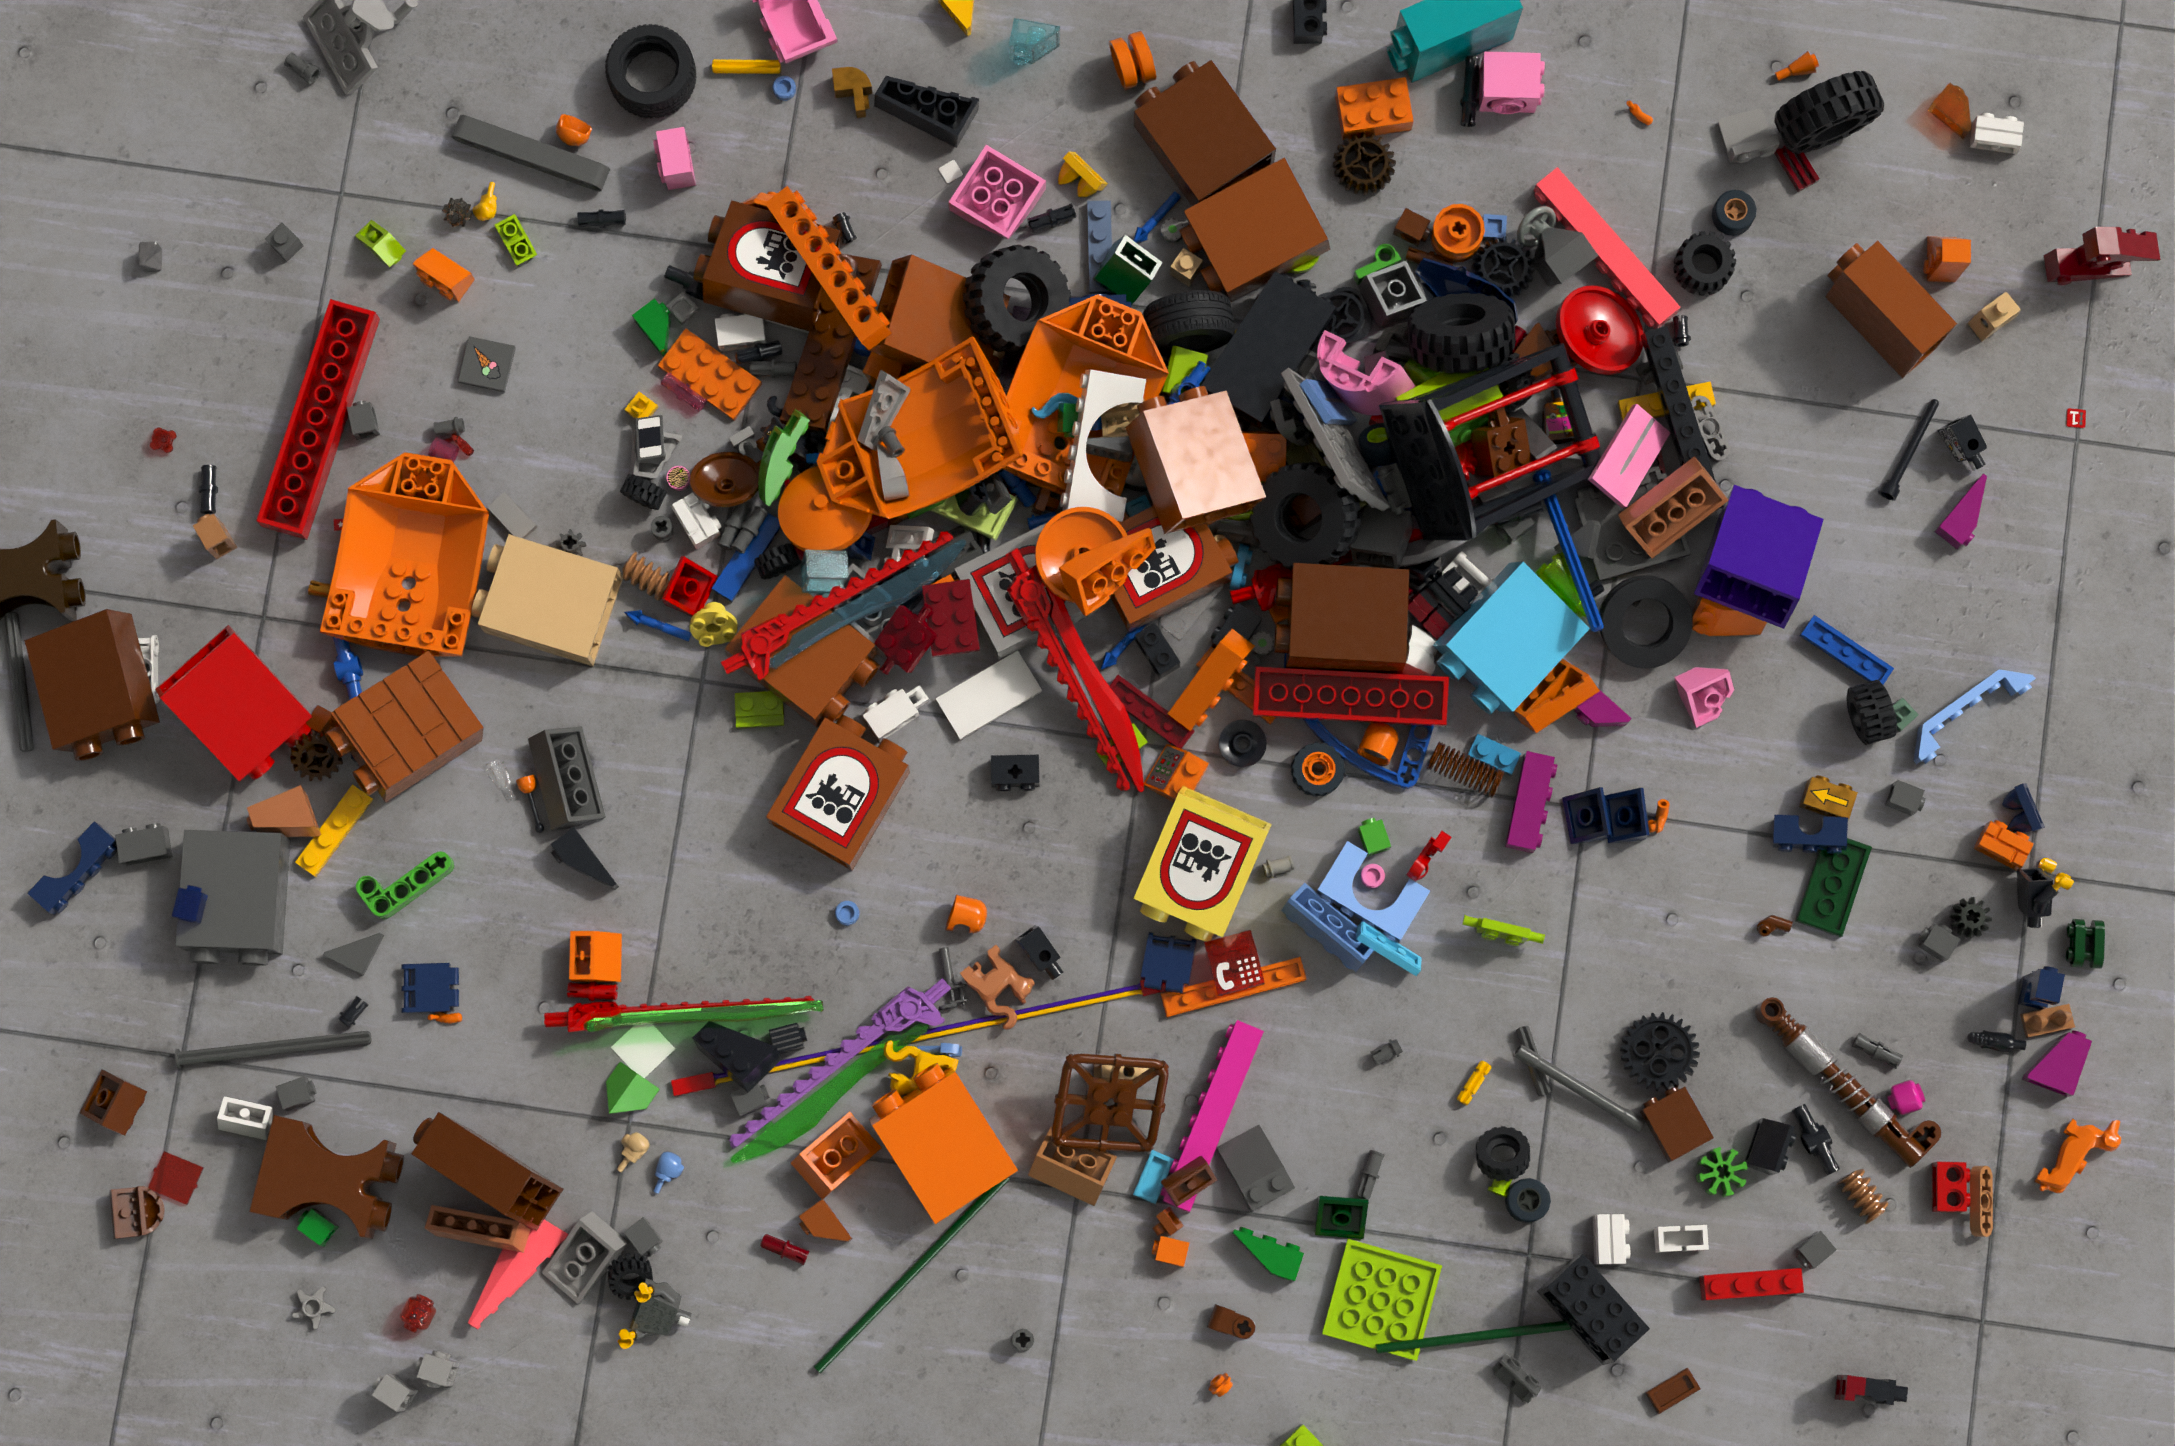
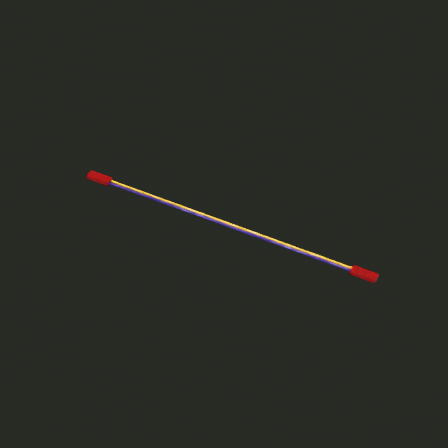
M1140 980V983L1137 985L1015 1010L1017 1020L1137 994L1148 996L1167 992L1165 989L1166 983H1162L1161 990L1144 988L1145 980ZM992 1015L875 1040L860 1053L883 1049L885 1043L889 1040L893 1041V1046L1005 1023L1007 1016ZM841 1048L781 1060L769 1073L823 1062L827 1053H840ZM708 1072L671 1080L674 1096L716 1088V1085L719 1083L733 1081V1079L725 1072L720 1074Z

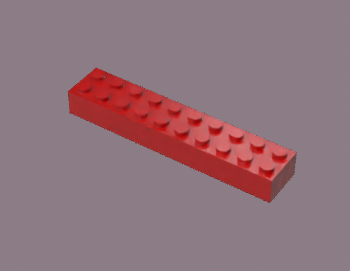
M330 299L256 520L261 527L301 539H308L348 418L347 407L352 406L380 321L375 311Z

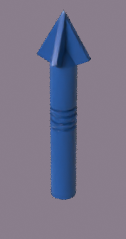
M1174 191L1141 228L1137 227L1133 239L1134 242L1139 243L1148 240L1147 236L1181 198L1177 192Z
M642 610L624 612L636 625L640 623L657 630L660 629L664 633L688 642L691 638V632L667 623L664 624L662 621L642 614Z
M1147 624L1130 633L1127 632L1110 653L1106 652L1101 669L1117 664V658L1130 645L1129 643L1134 640L1135 634L1142 631Z

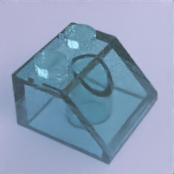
M1014 18L1009 41V60H1013L1018 65L1033 64L1060 46V26Z

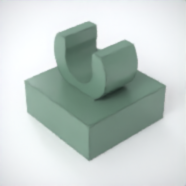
M1903 697L1893 705L1897 730L1900 732L1919 714Z

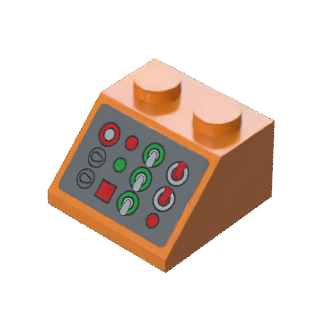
M1166 744L1146 778L1144 786L1174 803L1183 786L1194 791L1196 790L1208 769L1209 763L1186 750Z

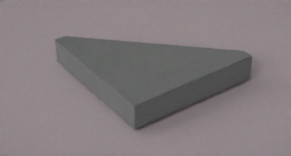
M381 933L374 934L326 951L323 956L364 975L384 935Z

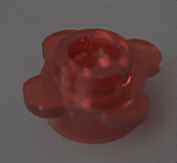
M160 427L154 429L150 447L153 450H164L166 453L172 452L173 440L177 437L176 433L173 430L167 431Z

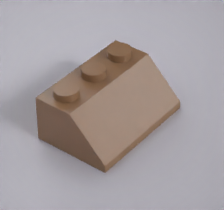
M1051 1126L1035 1157L1028 1176L1095 1206L1117 1156L1107 1151L1099 1152L1098 1149L1056 1146L1052 1142Z

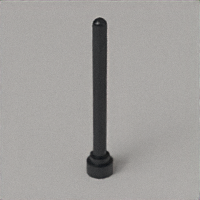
M1932 399L1929 402L1891 479L1882 484L1878 492L1882 497L1895 501L1900 493L1899 482L1939 406L1937 399Z

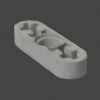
M1705 396L1692 397L1690 399L1692 407L1696 406V400L1699 403L1704 402L1705 406L1702 407L1704 415L1710 414V417L1698 421V417H1702L1701 412L1694 410L1707 454L1714 460L1725 459L1730 453V445L1709 399ZM1706 421H1711L1715 425V431L1711 435L1703 432L1702 427ZM1718 434L1720 439L1715 440L1718 445L1724 446V449L1721 450V456L1718 453H1713V450L1716 448L1714 441L1709 443L1707 439L1714 438Z

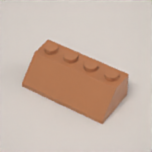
M1694 456L1618 515L1630 534L1647 554L1654 558L1729 500Z

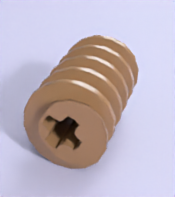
M635 551L623 567V579L625 581L631 579L633 586L639 584L641 591L647 589L649 596L655 594V599L660 601L670 582L668 580L670 573L667 571L661 576L662 568L660 566L653 571L654 563L652 561L645 566L646 558L644 556L637 561L638 553Z
M1859 1169L1844 1177L1836 1185L1845 1184L1841 1192H1851L1847 1200H1857L1853 1208L1862 1207L1859 1216L1868 1215V1219L1865 1222L1866 1225L1885 1212L1888 1202H1879L1883 1195L1881 1193L1873 1194L1877 1188L1876 1185L1867 1186L1871 1178H1861L1865 1170Z

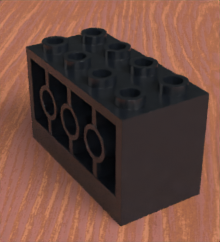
M1584 1254L1571 1259L1537 1290L1540 1296L1570 1326L1573 1333L1602 1365L1615 1362L1650 1330L1646 1323Z

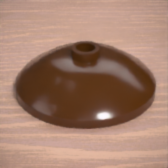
M715 453L703 458L694 466L690 474V486L694 495L708 505L716 507L736 506L751 499L759 490L760 468L753 459L741 453Z

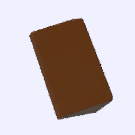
M1199 1156L1163 1179L1161 1184L1177 1207L1218 1180L1206 1160Z

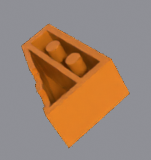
M1562 658L1513 713L1521 724L1538 733L1600 690L1587 673Z

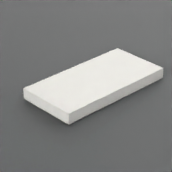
M1017 650L937 697L936 701L957 736L962 740L1040 694L1042 689Z

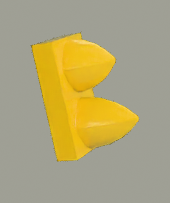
M1068 152L1063 157L1065 162L1059 172V185L1070 183L1081 176L1077 188L1078 197H1088L1097 191H1102L1108 183L1076 152Z

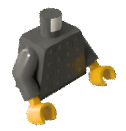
M646 1278L645 1283L639 1284L638 1288L640 1291L634 1292L637 1304L629 1327L631 1330L629 1332L627 1329H621L618 1334L621 1339L617 1342L621 1348L627 1349L633 1345L634 1341L647 1336L668 1335L673 1323L688 1326L692 1313L679 1309L682 1296L667 1282L656 1283Z

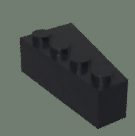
M885 76L875 93L874 106L957 148L978 112L979 98H967L960 96L959 93H946L938 91L935 87L928 86L926 88L918 86L914 82Z

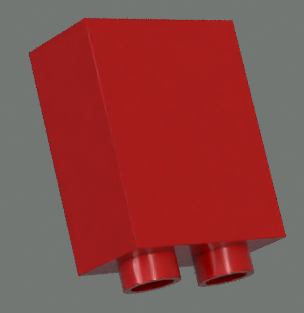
M229 625L155 689L160 699L238 781H241L247 774L253 780L260 778L274 764L275 760L270 756L274 750L283 742L289 748L294 747L296 739L302 741V734L308 735L311 731L306 722L312 718V715L307 708Z

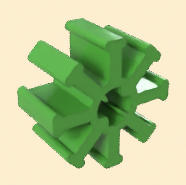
M1717 1147L1709 1151L1712 1153L1714 1163L1709 1161L1706 1156L1699 1158L1697 1165H1702L1710 1171L1706 1174H1697L1696 1180L1700 1183L1704 1179L1711 1178L1713 1181L1705 1192L1709 1195H1714L1717 1193L1716 1189L1719 1184H1721L1722 1197L1734 1194L1729 1181L1737 1185V1188L1743 1187L1746 1183V1179L1735 1176L1734 1171H1744L1748 1167L1745 1161L1732 1167L1731 1162L1735 1155H1738V1151L1734 1149L1727 1150V1155L1723 1161L1720 1152L1721 1147ZM1724 1167V1172L1727 1175L1719 1177L1717 1168Z

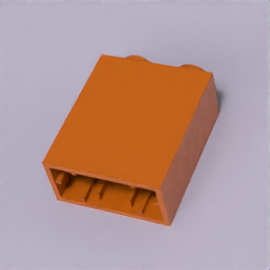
M935 1063L919 1072L913 1078L918 1088L901 1098L895 1089L876 1100L871 1105L876 1115L871 1117L869 1121L931 1219L937 1224L1017 1172L1018 1169L955 1070L949 1067L943 1071L939 1064Z

